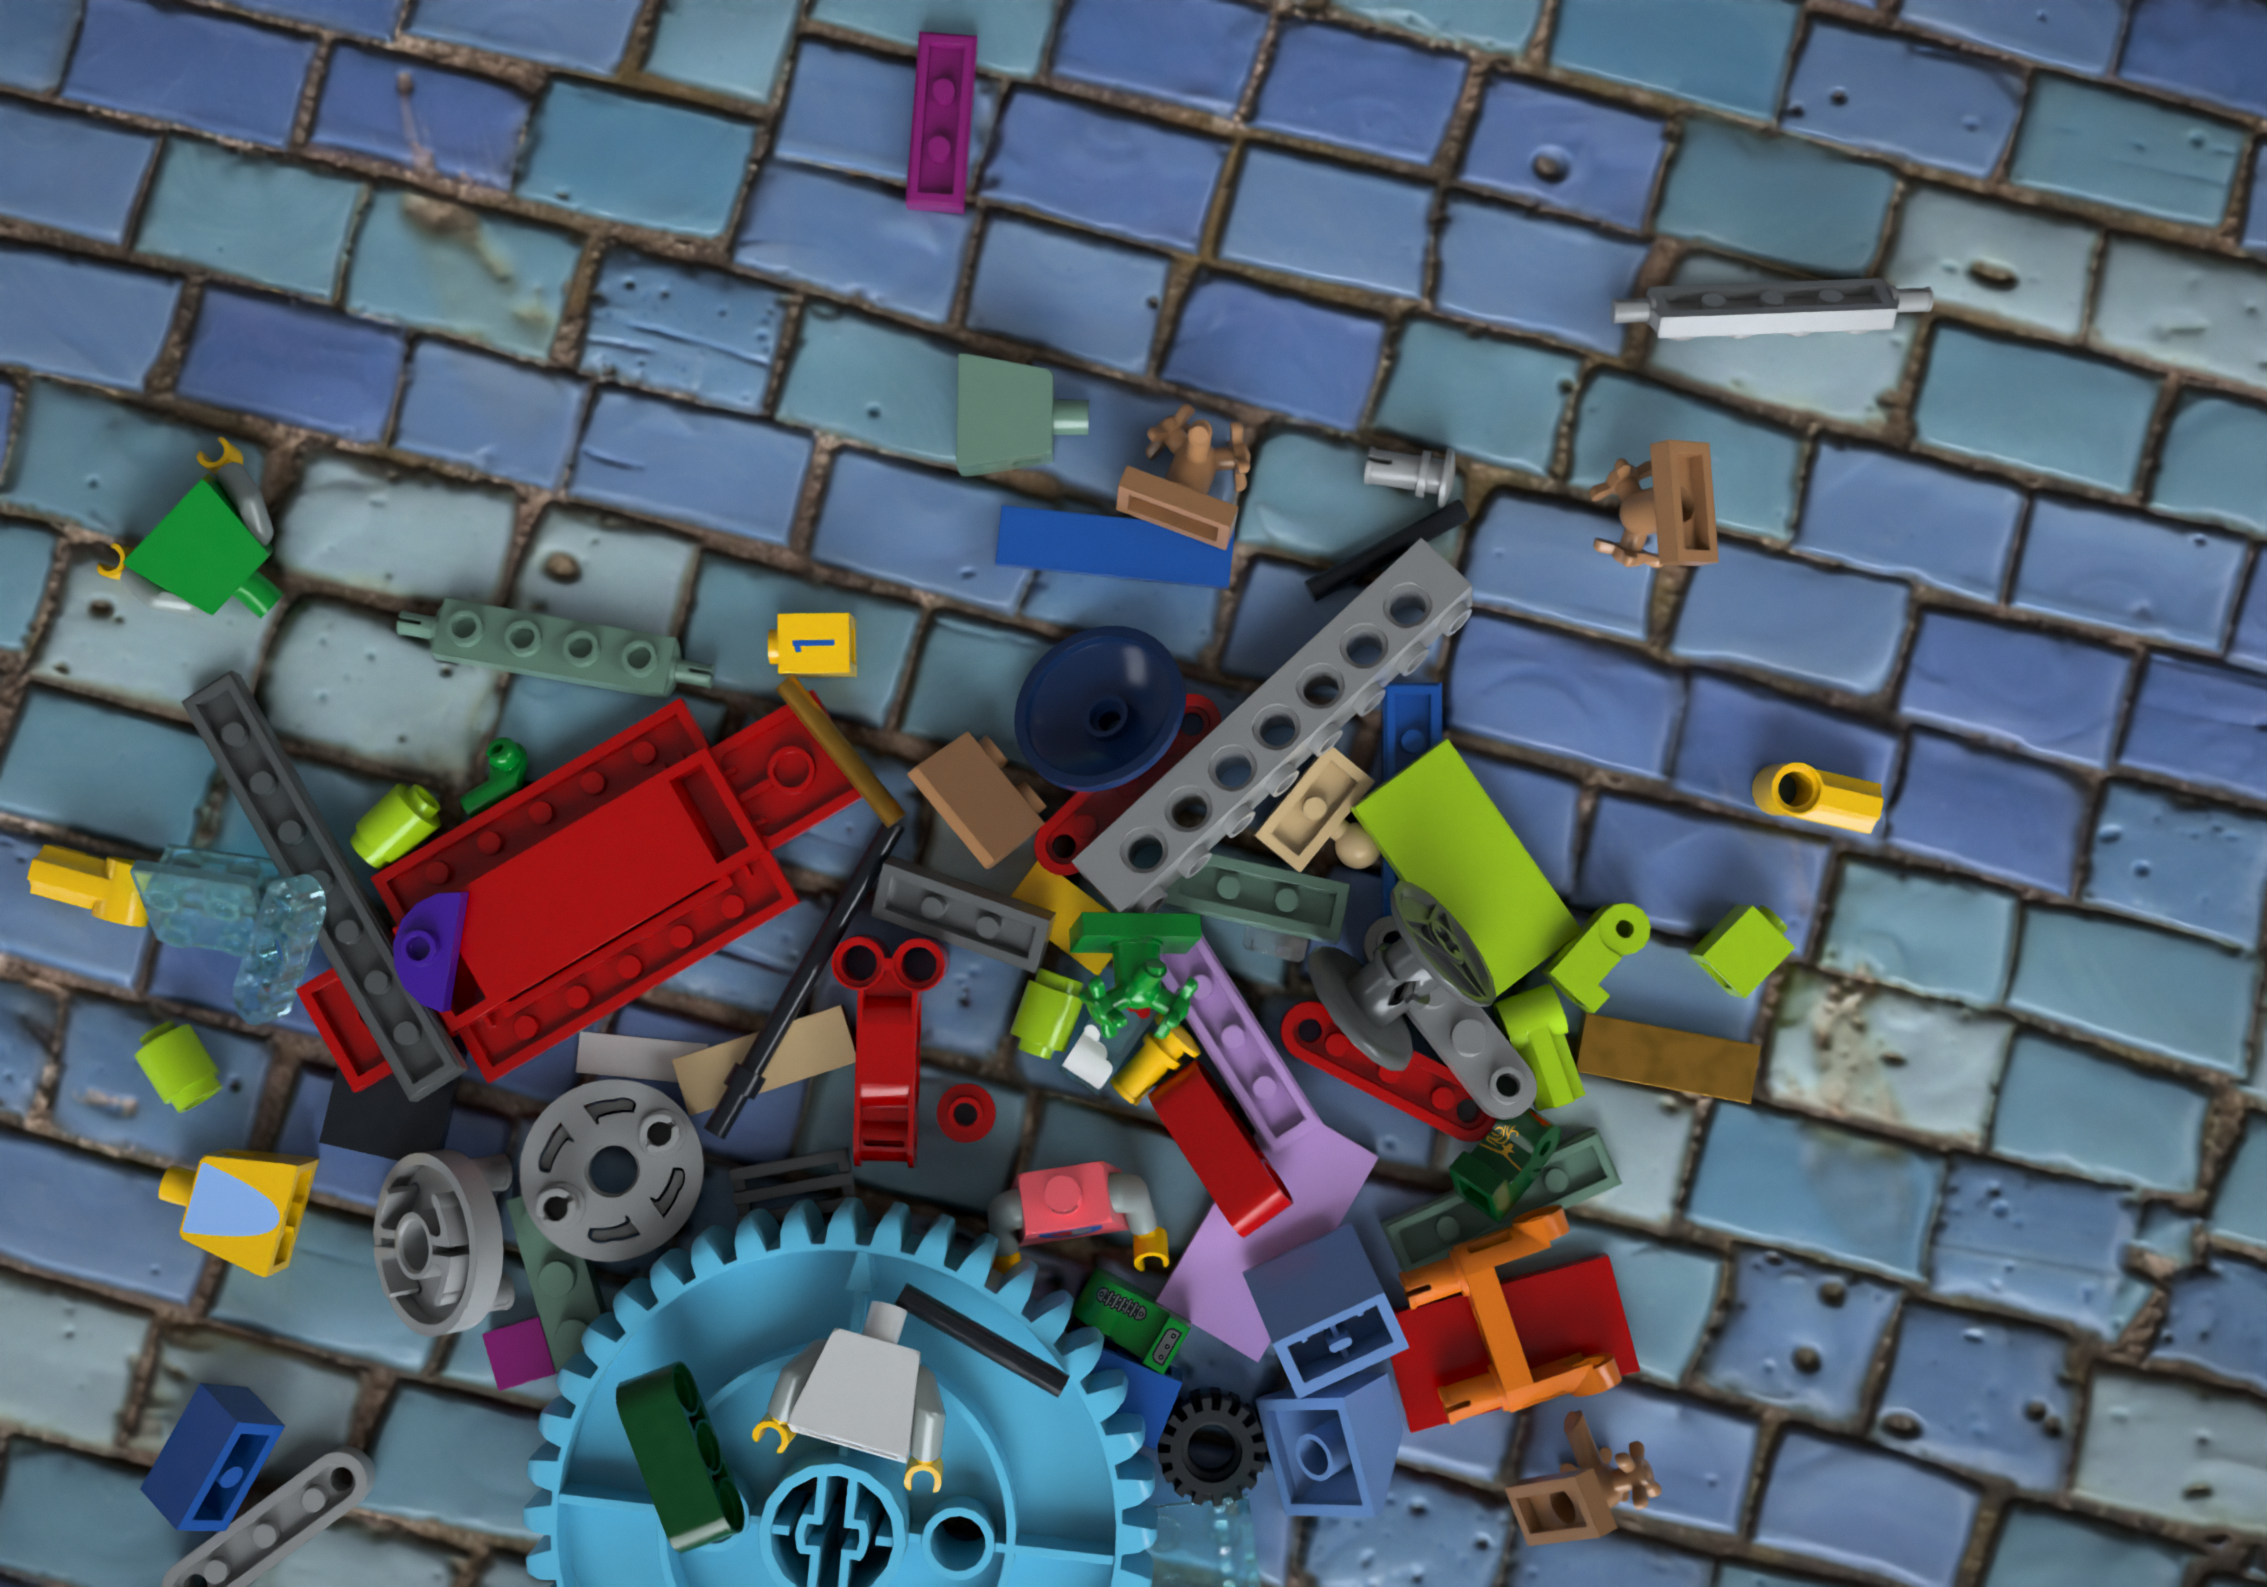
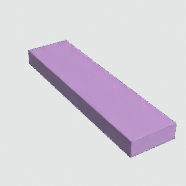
M1203 934L1200 940L1186 954H1160V960L1167 967V973L1161 979L1167 990L1175 993L1177 988L1181 989L1189 976L1198 982L1197 990L1190 997L1191 1004L1185 1018L1272 1155L1322 1124L1317 1113Z

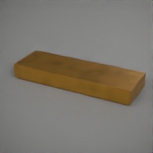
M1582 1012L1574 1063L1577 1071L1581 1073L1751 1104L1761 1046Z

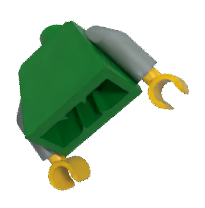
M219 437L217 439L223 445L224 453L218 461L213 462L202 451H199L196 456L198 462L213 473L216 479L209 473L206 474L135 549L112 543L110 547L115 549L120 556L119 565L115 568L99 562L97 571L102 576L119 580L123 587L152 610L195 616L204 611L207 614L214 615L233 596L261 619L284 594L282 590L257 570L274 550L270 544L274 529L262 493L243 466L241 451L224 437Z

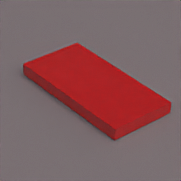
M1605 1252L1499 1280L1529 1369L1581 1352L1583 1357L1599 1353L1614 1354L1621 1376L1640 1372L1609 1255ZM1461 1292L1417 1306L1413 1310L1410 1309L1409 1305L1392 1309L1410 1347L1389 1358L1407 1425L1411 1433L1449 1423L1437 1387L1442 1385L1444 1387L1488 1372L1486 1365H1489L1490 1361L1468 1297H1463ZM1498 1407V1408L1489 1410V1411L1484 1412V1413H1488V1412H1491V1411L1499 1410V1409H1501V1407Z

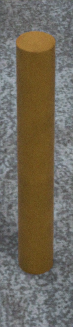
M795 675L784 680L776 688L778 694L885 826L890 828L906 815V812Z

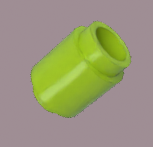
M396 784L356 823L357 831L350 837V843L367 863L378 870H384L391 864L413 853L441 826L440 818L437 815V812L441 809L440 805L426 789L417 784H414L411 788L403 784Z
M1040 968L1035 981L1028 980L1010 1031L1011 1034L1021 1038L1017 1048L1051 1060L1054 1050L1066 1053L1083 1002L1079 999V993L1084 983Z
M168 1021L153 1028L139 1039L143 1047L134 1055L135 1059L165 1104L172 1103L178 1113L186 1112L198 1106L223 1088L216 1077L220 1070L190 1024L176 1027L173 1021Z

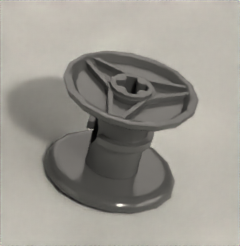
M1399 881L1390 893L1392 916L1402 936L1392 945L1381 943L1373 951V960L1365 966L1355 957L1336 947L1318 946L1308 956L1309 975L1319 999L1332 1020L1353 1045L1373 1062L1390 1071H1404L1413 1057L1411 1033L1403 1013L1411 1007L1413 1009H1422L1428 1005L1431 1000L1430 993L1438 986H1442L1453 997L1474 1007H1488L1492 1005L1496 997L1494 980L1488 966L1464 928L1430 893L1412 882ZM1420 980L1419 988L1407 998H1403L1409 983Z

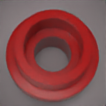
M972 1083L957 1084L948 1089L940 1098L936 1112L937 1122L942 1132L950 1139L960 1143L976 1142L985 1137L992 1129L996 1118V1106L991 1095L981 1086ZM969 1103L975 1107L977 1118L973 1123L962 1124L956 1119L955 1109L959 1104Z

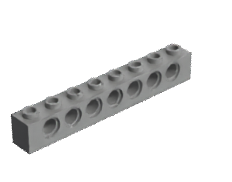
M1420 538L1073 859L1072 863L1117 913H1155L1166 901L1168 894L1165 891L1182 875L1188 879L1198 873L1210 860L1212 853L1209 850L1226 834L1229 838H1232L1242 832L1255 817L1256 813L1253 809L1269 794L1277 797L1285 792L1299 775L1297 768L1313 753L1319 757L1329 751L1340 739L1343 733L1340 728L1356 713L1364 716L1372 711L1385 696L1386 690L1384 687L1399 673L1407 676L1415 671L1426 659L1429 653L1427 647L1442 633L1446 636L1454 634L1465 624L1472 613L1470 609L1472 606V584L1426 541ZM1404 607H1415L1424 613L1420 620L1412 624H1402L1393 618L1394 614ZM1363 646H1371L1381 652L1379 658L1370 664L1355 663L1350 659V656L1356 649ZM1319 686H1330L1338 691L1335 699L1325 705H1316L1307 700L1309 693ZM1284 725L1295 731L1293 737L1283 745L1274 746L1264 741L1266 733L1275 726ZM1242 765L1251 770L1249 778L1239 786L1231 787L1221 783L1223 773L1232 766ZM1199 805L1207 809L1206 817L1199 825L1187 828L1177 824L1178 817L1185 808ZM1155 845L1163 849L1162 857L1155 866L1147 869L1134 866L1136 854L1142 848Z

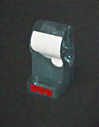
M1113 980L1107 991L1115 987V980ZM1150 1007L1138 1010L1132 1008L1122 1010L1121 1012L1125 1015L1128 1024L1122 1028H1116L1117 1035L1111 1039L1103 1037L1101 1025L1090 1015L1078 1034L1080 1035L1078 1040L1063 1061L1059 1071L1099 1096L1145 1029L1148 1028L1158 1013Z

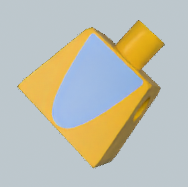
M220 1149L204 1154L199 1161L197 1171L171 1165L163 1175L158 1196L160 1200L186 1207L179 1230L180 1237L183 1240L256 1275L268 1277L289 1267L319 1159L311 1156L241 1149Z

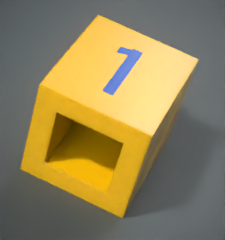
M850 613L777 614V629H769L768 658L770 664H778V674L785 678H789L792 675H795L796 678L857 677L856 619Z

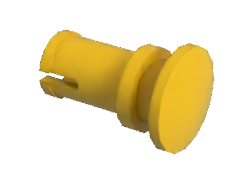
M1160 1013L1154 1017L1157 1025H1159L1164 1017ZM1179 1024L1176 1028H1171L1169 1035L1164 1039L1153 1036L1154 1033L1149 1031L1142 1038L1145 1045L1109 1080L1114 1089L1129 1103L1137 1106L1142 1101L1141 1099L1169 1069L1177 1071L1183 1064L1180 1058L1184 1053L1194 1058L1201 1054L1196 1041L1182 1025Z

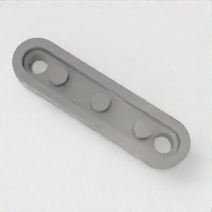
M1393 916L1378 919L1368 929L1362 945L1366 964L1373 960V951L1383 943L1386 937L1392 935L1399 938L1402 937ZM1420 980L1409 983L1403 998H1407L1419 988ZM1438 986L1430 993L1431 1000L1428 1005L1422 1009H1413L1411 1007L1405 1012L1477 1105L1487 1115L1501 1120L1513 1119L1523 1114L1532 1105L1537 1092V1083L1532 1070L1481 1007L1467 1005L1449 994L1442 986ZM1507 1076L1515 1081L1517 1092L1514 1096L1507 1097L1499 1093L1496 1087V1081L1499 1077Z
M341 1446L332 1449L233 1521L226 1531L218 1532L173 1565L163 1577L161 1587H196L194 1584V1574L203 1576L207 1581L208 1587H246L364 1500L371 1492L375 1482V1469L372 1461L363 1451L355 1447ZM339 1467H344L351 1471L353 1475L352 1485L341 1482L338 1477Z

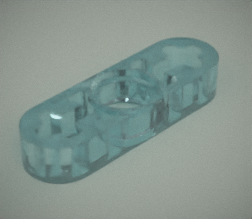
M308 874L275 880L269 884L265 892L233 985V1001L240 1017L250 1025L257 1026L284 1018L292 1009L297 995L295 989L300 987L326 914V898L323 889L318 881ZM275 938L282 950L283 963L277 954Z

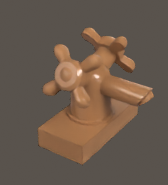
M1185 403L1179 407L1175 415L1166 417L1157 426H1153L1147 431V436L1152 443L1147 446L1145 454L1150 461L1157 458L1166 446L1174 454L1164 479L1127 465L1118 484L1116 510L1226 551L1235 529L1239 506L1209 496L1208 492L1216 471L1233 469L1235 492L1243 491L1246 488L1247 480L1245 473L1250 470V452L1246 442L1243 441V425L1239 422H1230L1231 440L1227 441L1224 447L1213 448L1210 445L1212 438L1211 425L1206 420L1200 419L1190 426L1186 421L1194 414L1195 409L1192 405Z
M1668 439L1650 444L1651 460L1635 468V466L1629 465L1626 459L1620 458L1616 460L1615 469L1609 473L1606 482L1591 487L1589 495L1592 501L1601 500L1610 494L1618 495L1622 502L1619 517L1625 528L1620 542L1615 543L1602 538H1595L1593 547L1597 552L1611 554L1615 561L1626 567H1637L1643 563L1653 568H1661L1663 565L1703 566L1719 562L1710 445L1708 442ZM1652 476L1653 487L1642 489L1639 481ZM1657 533L1658 554L1643 550L1647 535Z
M1582 1411L1569 1412L1565 1417L1564 1432L1580 1469L1568 1462H1564L1559 1466L1560 1473L1521 1479L1505 1487L1527 1545L1535 1546L1600 1538L1618 1528L1610 1509L1619 1502H1626L1629 1499L1628 1491L1631 1490L1636 1510L1645 1509L1649 1503L1648 1496L1650 1498L1659 1496L1662 1488L1658 1482L1654 1481L1653 1470L1648 1461L1644 1459L1645 1447L1642 1442L1634 1441L1629 1443L1630 1455L1625 1452L1616 1454L1615 1461L1619 1468L1615 1469L1609 1465L1612 1459L1611 1449L1608 1447L1597 1449Z

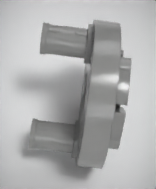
M621 1079L590 1082L566 1092L552 1102L541 1113L529 1131L523 1146L519 1166L520 1189L525 1207L542 1234L553 1244L572 1255L602 1262L633 1259L649 1253L667 1242L679 1231L692 1214L699 1199L704 1180L702 1144L694 1124L685 1111L663 1092L639 1082ZM621 1097L629 1098L634 1101L632 1102L629 1100L622 1099L617 1100V1102H606L585 1108V1105L596 1101L614 1100ZM623 1110H632V1111H634V1113H631V1112H621V1113H613V1114H609V1115H605V1116H603V1117H600L601 1115H604V1114H607V1113H611V1112H615V1111H623ZM561 1123L562 1126H561L560 1129L557 1131V1133L554 1135V1137H553V1139H552V1141H551V1143H550V1145H549V1147H548V1150L543 1154V1157H542V1162H541L542 1168H543V1169H551V1171H550V1172H543V1171H541L540 1165H539L540 1156H541L542 1152L545 1150V1148H546V1146H547V1143H548V1141H549V1139H550L552 1133H553L554 1130L557 1128V1126ZM608 1146H620L627 1149L634 1156L637 1163V1175L634 1182L628 1189L620 1193H607L599 1189L591 1177V1163L595 1155ZM673 1168H682L683 1170H675L672 1182L668 1190L666 1191L665 1195L662 1197V1199L660 1201L654 1200L658 1199L659 1196L663 1193L664 1189L666 1188L671 1178ZM677 1193H678V1196H677V1198H676V1200H675V1202H674L672 1208L669 1210V1212L667 1213V1215H666L665 1217H663V1214H664V1213L668 1210V1208L671 1206V1204L673 1203V1201H674V1199H675V1197H676V1195H677ZM626 1216H628L629 1219H630L629 1223L626 1224V1225H623V1226H619V1227H615V1228H608V1229H597V1228H606V1227H612V1226H616V1225L622 1224V1223L626 1222V1220H627V1219H626ZM590 1228H596L593 1230L592 1238L599 1241H606L610 1238H620L638 1232L640 1233V1235L629 1239L614 1240L606 1243L595 1242L589 1238L588 1234Z
M450 1149L413 1153L398 1161L385 1179L377 1203L373 1229L375 1240L373 1249L376 1268L382 1290L395 1313L407 1327L420 1335L435 1337L466 1331L479 1324L488 1312L509 1310L514 1303L515 1288L512 1278L507 1273H502L503 1234L499 1211L492 1191H506L512 1182V1166L505 1154L498 1153L487 1157L469 1159L464 1154Z

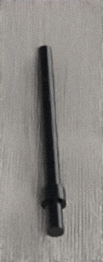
M882 822L742 1063L735 1062L723 1083L728 1087L704 1126V1129L725 1140L748 1098L755 1100L766 1081L762 1074L882 870L883 862L889 858L905 828L895 823L890 828H887Z

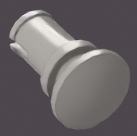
M1370 446L1368 452L1369 461L1366 462L1364 484L1416 491L1415 497L1424 498L1425 493L1438 494V507H1444L1452 491L1455 478L1456 463L1454 449L1448 448L1446 458L1439 459L1432 458V451L1423 450L1422 456L1376 449V447Z

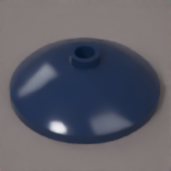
M1102 626L1074 634L1050 649L1035 664L1021 687L1014 715L1015 734L1020 750L1037 773L1061 788L1080 792H1095L1126 784L1156 764L1177 736L1186 706V689L1182 672L1171 653L1161 642L1138 629L1125 626ZM1120 720L1117 726L1107 731L1112 722Z

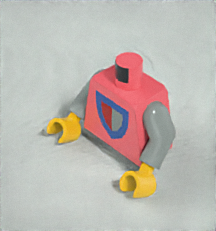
M1105 1161L1018 1174L1011 1186V1190L996 1195L988 1207L989 1234L998 1239V1252L992 1267L1002 1274H1005L1015 1263L1021 1261V1255L1018 1252L1019 1247L1130 1230L1133 1233L1134 1266L1137 1270L1145 1271L1144 1257L1147 1256L1161 1258L1164 1267L1169 1265L1168 1233L1165 1229L1158 1226V1220L1145 1182L1136 1174L1122 1173L1121 1169Z

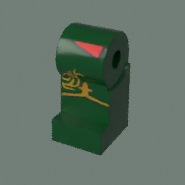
M1530 1107L1516 1118L1508 1120L1497 1119L1492 1130L1470 1154L1463 1151L1449 1166L1456 1195L1500 1223L1542 1172V1167L1552 1156L1559 1143L1561 1128Z

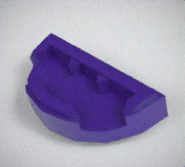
M469 891L437 893L416 903L401 920L393 942L394 967L403 988L421 1005L442 1013L451 1009Z

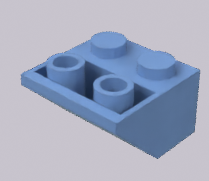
M1351 1222L1242 1272L1274 1349L1298 1399L1410 1348Z

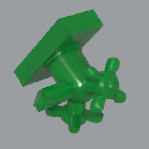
M1082 912L1069 929L1070 953H1112L1115 987L1106 992L1102 979L1096 975L1090 979L1088 987L1082 989L1079 993L1081 1002L1087 1004L1090 1015L1101 1025L1103 1037L1107 1039L1115 1037L1117 1035L1116 1028H1122L1128 1024L1125 1015L1121 1012L1126 1008L1138 1010L1150 1007L1164 1015L1153 1036L1159 1039L1166 1038L1171 1028L1179 1026L1180 1022L1187 1016L1191 1004L1190 997L1197 990L1198 982L1189 976L1181 989L1177 988L1175 993L1162 987L1161 979L1166 975L1167 967L1160 960V954H1186L1202 937L1200 914Z

